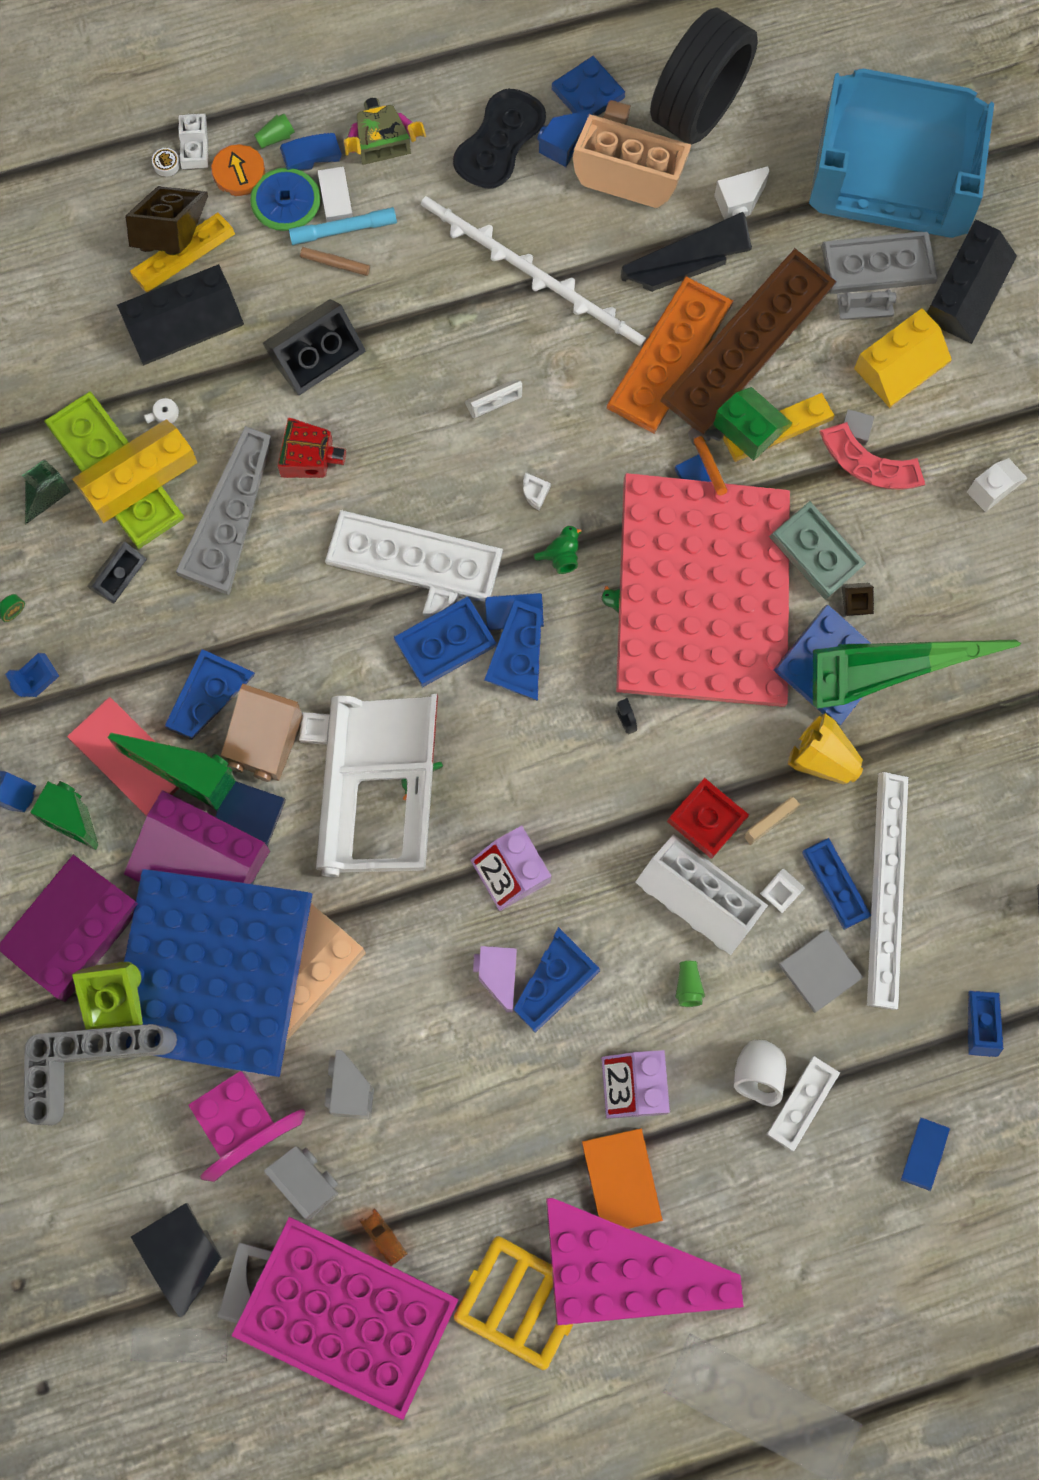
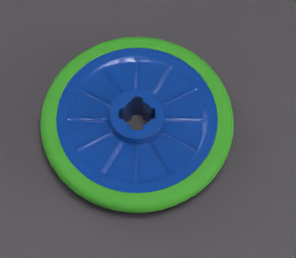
M279 168L264 174L253 187L250 198L251 208L256 218L265 226L274 230L289 231L291 228L306 225L314 218L320 206V192L317 184L308 174L297 169L287 170V168Z

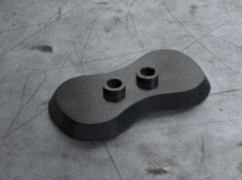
M503 89L494 94L486 105L484 119L480 128L474 135L461 143L454 153L453 166L457 174L467 182L485 189L499 187L508 181L513 173L518 151L545 124L546 110L543 104L534 96L517 89Z

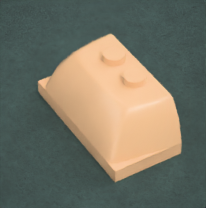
M589 114L574 148V170L581 185L659 208L670 199L676 189L689 156L691 144Z

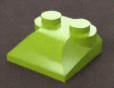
M130 962L101 964L78 970L72 974L86 1030L143 1024L137 990L141 983V973L134 964Z

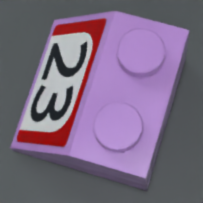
M523 826L496 839L471 859V863L499 911L551 883L552 876Z
M665 1050L632 1052L601 1057L606 1119L667 1115L670 1113Z

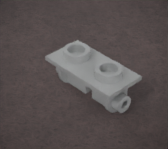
M890 290L837 294L840 320L894 316L893 303H896V293Z

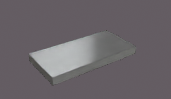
M928 232L824 241L821 246L826 273L837 281L830 290V294L936 284L938 279Z

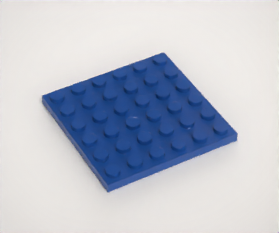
M142 869L136 898L138 904L134 908L124 962L134 964L141 973V983L137 990L141 1007L142 1025L153 1024L169 1027L175 1032L177 1038L176 1046L170 1053L153 1056L280 1077L312 893ZM160 1033L155 1036V1046L160 1043ZM131 1035L126 1040L127 1048L132 1044Z

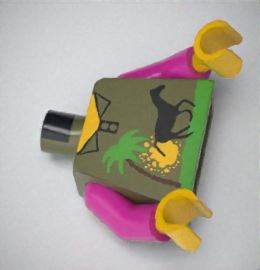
M369 98L364 102L365 111L357 113V122L351 125L348 136L344 139L345 155L349 156V153L357 152L358 155H361L362 165L411 154L410 138L411 142H415V138L418 136L426 137L423 123L420 121L412 122L402 113H397L393 105L381 107L377 98Z

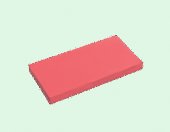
M109 697L67 737L147 816L162 790L173 795L179 788L118 752L107 738L110 733L155 742Z

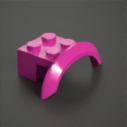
M239 1071L188 1104L220 1157L218 1161L200 1175L201 1180L215 1182L228 1170L258 1149L300 1126L306 1111L300 1109L274 1123L261 1102L262 1098L247 1074L243 1071Z

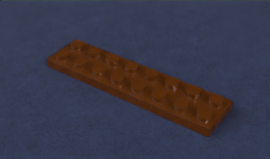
M794 248L663 395L661 402L692 428L704 435L714 424L717 410L736 392L745 389L829 293L837 281Z

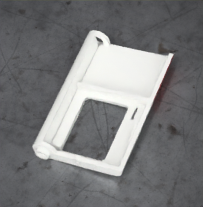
M437 694L423 698L361 701L351 696H334L331 698L316 869L322 871V876L339 877V873L420 871L426 869L438 706ZM407 779L402 855L399 858L353 859L352 850L358 784L361 781Z

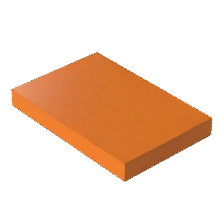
M642 1128L582 1141L598 1217L627 1229L663 1221Z

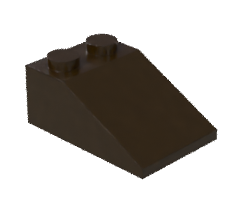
M157 186L125 215L129 247L139 248L143 252L158 250L165 251L169 255L181 253L192 240L207 201L208 192Z

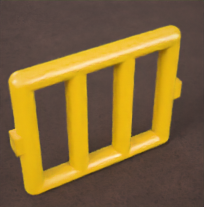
M496 1236L492 1240L478 1270H473L468 1280L471 1283L454 1314V1320L456 1323L533 1366L546 1370L564 1335H569L574 1324H556L541 1354L524 1346L553 1288L552 1266L550 1263L505 1238ZM502 1251L516 1259L517 1262L486 1323H483L469 1315ZM529 1266L545 1276L512 1339L496 1329Z

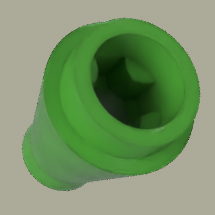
M283 113L280 116L276 114L254 136L263 149L269 145L290 139V135L295 133Z
M682 961L679 963L680 971L675 998L678 999L679 1005L682 1007L700 1006L703 1004L702 998L705 997L697 962Z

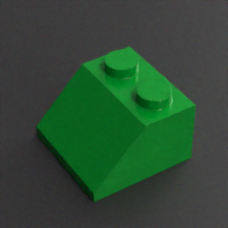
M750 387L736 392L717 410L713 425L754 461L792 425V422L754 388Z
M47 781L30 813L43 825L96 850L99 844L88 808L80 800L82 796L76 793L73 787L59 781L55 785Z

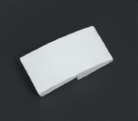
M179 115L181 168H208L206 115Z

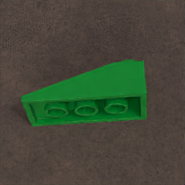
M110 733L107 737L118 752L216 811L236 782L231 773L232 769L227 766L229 763L216 754L209 757L202 752Z

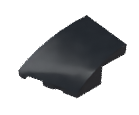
M188 1203L183 1204L131 1236L155 1281L180 1318L187 1313L188 1308L202 1290L208 1277L222 1259L208 1231H203Z

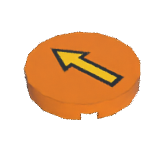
M242 144L230 145L220 150L214 157L211 166L213 179L218 188L234 196L250 194L253 187L266 174L264 161L259 152L250 146Z

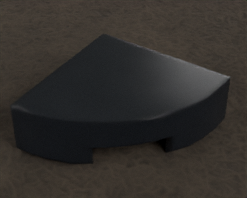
M628 698L618 701L616 713L625 732L628 735L636 732L637 723Z

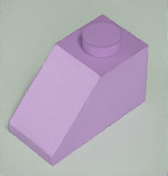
M481 946L480 954H474L473 972H479V981L506 1012H513L517 949Z

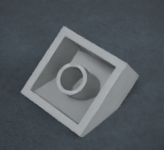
M295 1146L267 1167L264 1172L305 1219H312L339 1194L335 1189L338 1183L327 1170L322 1174L314 1164L318 1160L306 1147L301 1150Z

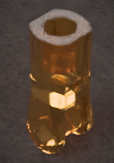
M374 1208L372 1210L373 1214L365 1220L361 1218L359 1221L388 1264L393 1266L408 1253L381 1214ZM381 1223L386 1231L376 1238L371 1230Z

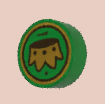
M17 594L5 597L0 602V619L4 622H9L16 618L24 609L25 602Z

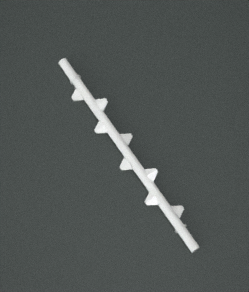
M427 196L423 198L421 206L440 217L441 221L451 225L450 237L456 238L466 234L491 250L490 259L492 261L505 259L533 277L532 290L538 291L548 287L574 304V314L579 315L587 312L615 330L616 334H621L639 347L644 345L647 338L627 326L625 321L615 318V308L601 309L574 291V278L571 277L559 282L534 266L531 254L519 256L492 239L493 227L491 225L477 229L452 213L451 209L444 208Z

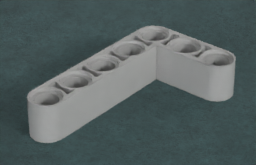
M148 1024L45 1033L31 1036L25 1044V1118L29 1123L35 1125L52 1126L61 1121L64 1114V1063L168 1054L176 1046L177 1038L175 1032L169 1027ZM160 1033V1043L155 1046V1036ZM131 1035L132 1044L127 1048L126 1040ZM102 1038L104 1043L102 1049L99 1051L98 1042ZM74 1041V1042H75V1049H74V1051L71 1053V1052H70V1045H71V1043ZM46 1043L47 1051L43 1055L42 1049L44 1044ZM46 1074L47 1081L46 1084L43 1086L42 1079L43 1076ZM44 1105H45L47 1111H46V1115L43 1117V1116H42V1109H43V1107H44Z

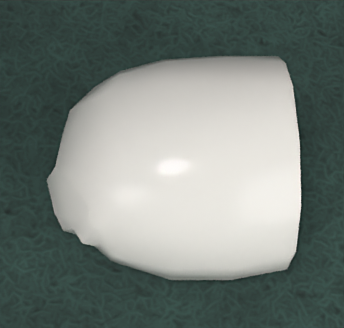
M752 1040L748 1042L740 1053L735 1068L734 1088L736 1091L762 1105L773 1107L780 1103L783 1098L787 1070L786 1059L781 1049L767 1040ZM758 1082L768 1085L775 1092L765 1093L759 1090Z

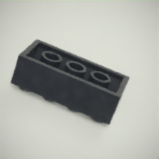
M975 219L927 311V314L940 326L941 330L971 344L977 336L1017 257L1000 230Z
M219 264L117 304L143 366L244 325L229 284Z

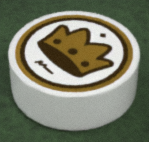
M170 148L159 149L152 156L154 170L161 176H172L180 168L178 155Z

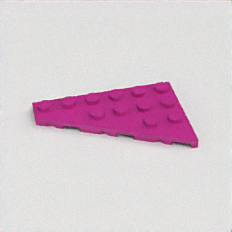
M546 1198L557 1325L744 1307L741 1275L557 1199Z

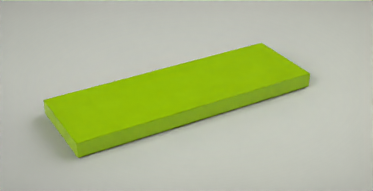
M91 391L44 421L81 473L129 443ZM162 486L114 516L138 550L185 519Z

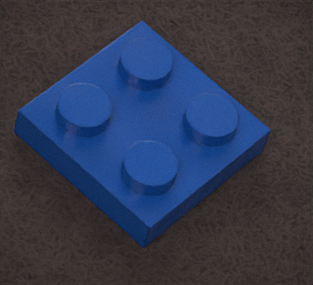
M591 56L552 82V90L572 113L591 110L595 116H599L606 111L610 100L620 102L625 98L623 88L594 56Z

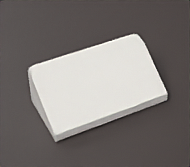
M511 380L466 400L465 404L472 418L481 416L521 398L522 383L519 380Z

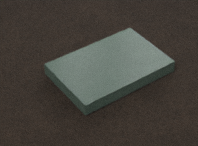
M811 501L769 536L825 600L866 564Z

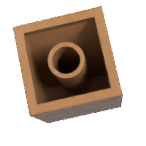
M242 683L221 753V757L229 763L227 766L239 773H242L243 770L253 772L254 777L265 782H270L271 779L279 781L301 726L303 715L298 702Z

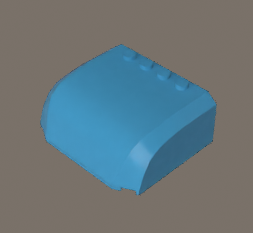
M864 68L854 70L851 75L840 76L839 73H836L824 118L809 204L822 214L917 232H928L929 234L949 238L968 234L983 198L994 103L992 101L990 104L985 103L976 97L977 92L961 86Z

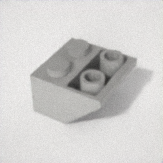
M336 1050L335 1057H330L328 1076L333 1078L332 1088L326 1089L325 1107H328L330 1109L329 1113L335 1117L371 1119L374 1088L342 1050Z

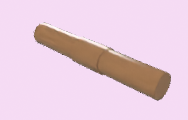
M306 247L301 249V258L365 276L369 274L370 265Z

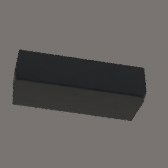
M125 541L120 542L87 587L114 604L147 558Z

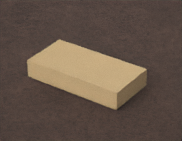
M790 797L748 829L744 838L752 845L794 813L800 804L794 797Z

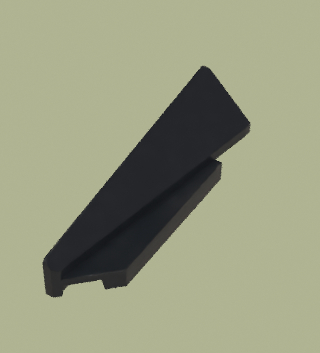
M744 212L623 265L621 269L622 281L632 280L642 284L643 289L653 292L680 282L686 276L691 278L726 264L727 255L750 251L752 245Z

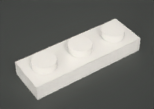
M813 1056L766 1135L790 1151H795L840 1072Z

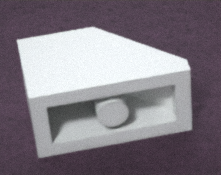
M768 166L717 181L714 196L724 220L741 212H744L746 217L751 214L766 186L769 175Z
M1008 458L995 463L978 476L967 493L987 512L1025 482L1027 477Z

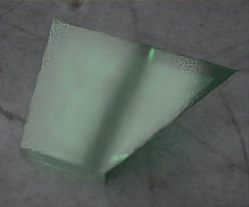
M45 459L22 475L25 479V525L71 492L61 474Z

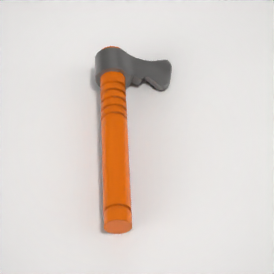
M691 428L688 432L691 443L696 446L717 495L722 496L727 493V487L706 444V441H710L711 438L721 441L722 433L716 428L708 430L703 435L698 430Z

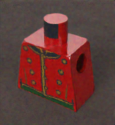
M288 418L278 462L280 476L283 478L326 477L329 463L344 465L346 449L332 447L333 440L329 430Z

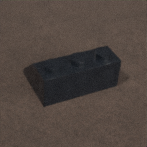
M331 299L263 342L273 363L297 395L306 392L366 352L342 305Z

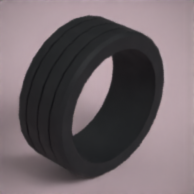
M718 7L704 12L683 35L661 73L651 101L650 115L652 121L691 145L705 138L723 117L749 72L757 50V32Z

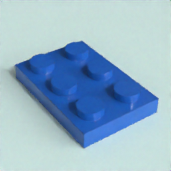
M468 596L394 636L395 643L422 688L497 647L495 639Z

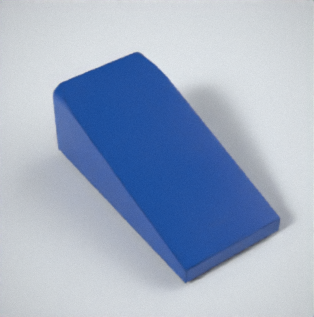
M969 991V1055L998 1057L1004 1049L1000 995L994 992Z

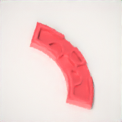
M847 422L820 430L822 440L834 460L845 471L860 481L876 487L894 490L913 489L926 485L917 458L898 461L882 459L871 454L856 440Z

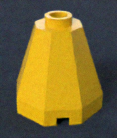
M826 713L822 717H816L798 739L802 741L799 746L800 749L794 746L788 760V765L797 771L840 784H847L850 781L855 782L863 772L861 767L863 759L837 722Z

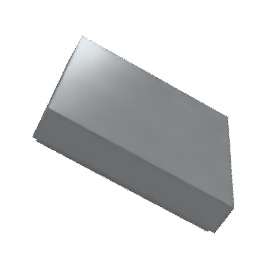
M827 929L778 964L814 1013L864 978Z

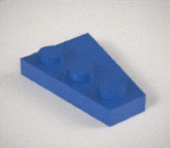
M514 600L484 679L486 682L538 701L541 609Z
M559 927L553 936L554 938L549 948L544 952L533 977L530 978L514 1007V1012L534 1033L600 972V968Z

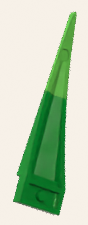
M1017 640L838 644L837 647L813 650V705L817 709L845 705L906 680L964 661L1018 647L1021 643Z

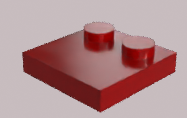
M704 778L668 818L667 822L709 858L713 859L746 821L749 814Z

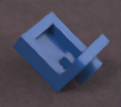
M45 653L36 654L20 670H9L5 674L10 682L11 689L20 697H37L59 677V674Z

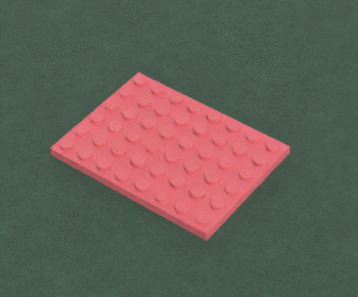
M625 474L623 485L616 692L785 707L788 704V683L773 670L788 652L789 559L769 536L790 518V490L725 483L727 493L719 496L712 482Z

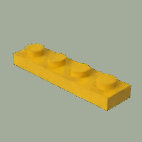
M217 212L196 227L190 244L181 253L169 255L165 251H159L131 269L130 273L133 279L147 293L235 235L232 226Z
M823 393L780 410L792 422V425L769 447L832 421L835 415ZM725 435L723 436V441L734 462L748 457Z

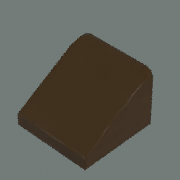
M870 583L842 585L845 616L874 614V586Z

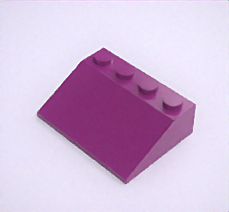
M162 790L145 819L124 875L140 883L142 869L251 884L270 850L265 842Z
M73 854L0 942V952L53 996L66 1002L76 990L72 974L78 970L95 966L132 921L134 908L138 903Z

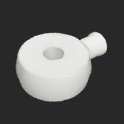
M163 398L154 404L152 413L144 415L147 424L155 420L161 423L165 419L173 423L178 418L179 409L174 401Z

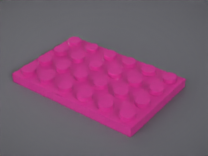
M289 1216L231 1336L404 1420L459 1299Z

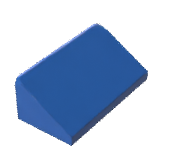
M541 593L485 598L488 630L504 629L514 600L541 609V627H544Z

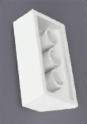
M674 834L655 854L635 882L647 894L654 896L663 903L669 911L680 916L694 930L701 932L713 941L719 949L726 951L730 955L768 906Z

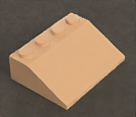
M313 904L310 906L286 1042L366 954L361 945Z

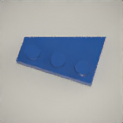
M202 649L172 709L165 728L192 740L240 691L242 683L247 684L255 676V672Z

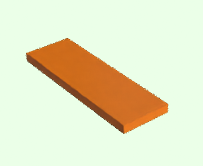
M686 276L609 400L606 409L655 434L669 411V408L661 402L663 395L708 346L730 310L733 300Z

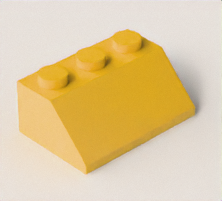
M921 308L860 353L854 369L890 408L948 365L952 359L940 326Z

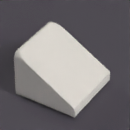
M782 869L760 894L783 913L805 887L785 869Z

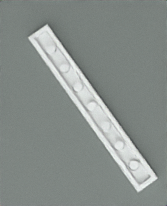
M882 772L878 774L867 1006L894 1010L898 1009L908 777Z

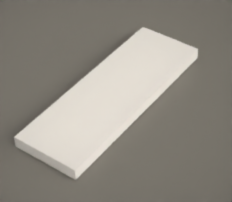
M340 510L325 563L426 589L434 587L458 593L459 597L466 598L468 596L472 600L485 603V598L492 595L503 549Z

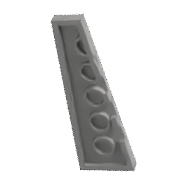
M245 426L176 570L178 576L226 595L230 594L272 442L270 435Z

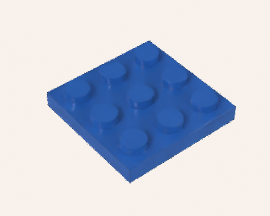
M826 605L773 671L813 705V650L837 647L838 644H867L871 642L833 608ZM862 698L845 705L818 708V710L822 714L826 713L833 718L840 726Z

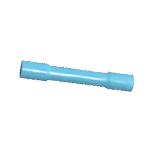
M394 207L372 211L365 215L317 225L310 224L289 229L292 245L351 231L396 224L397 219Z

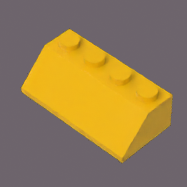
M165 419L75 476L72 480L102 523H105L197 464L193 449L179 430Z

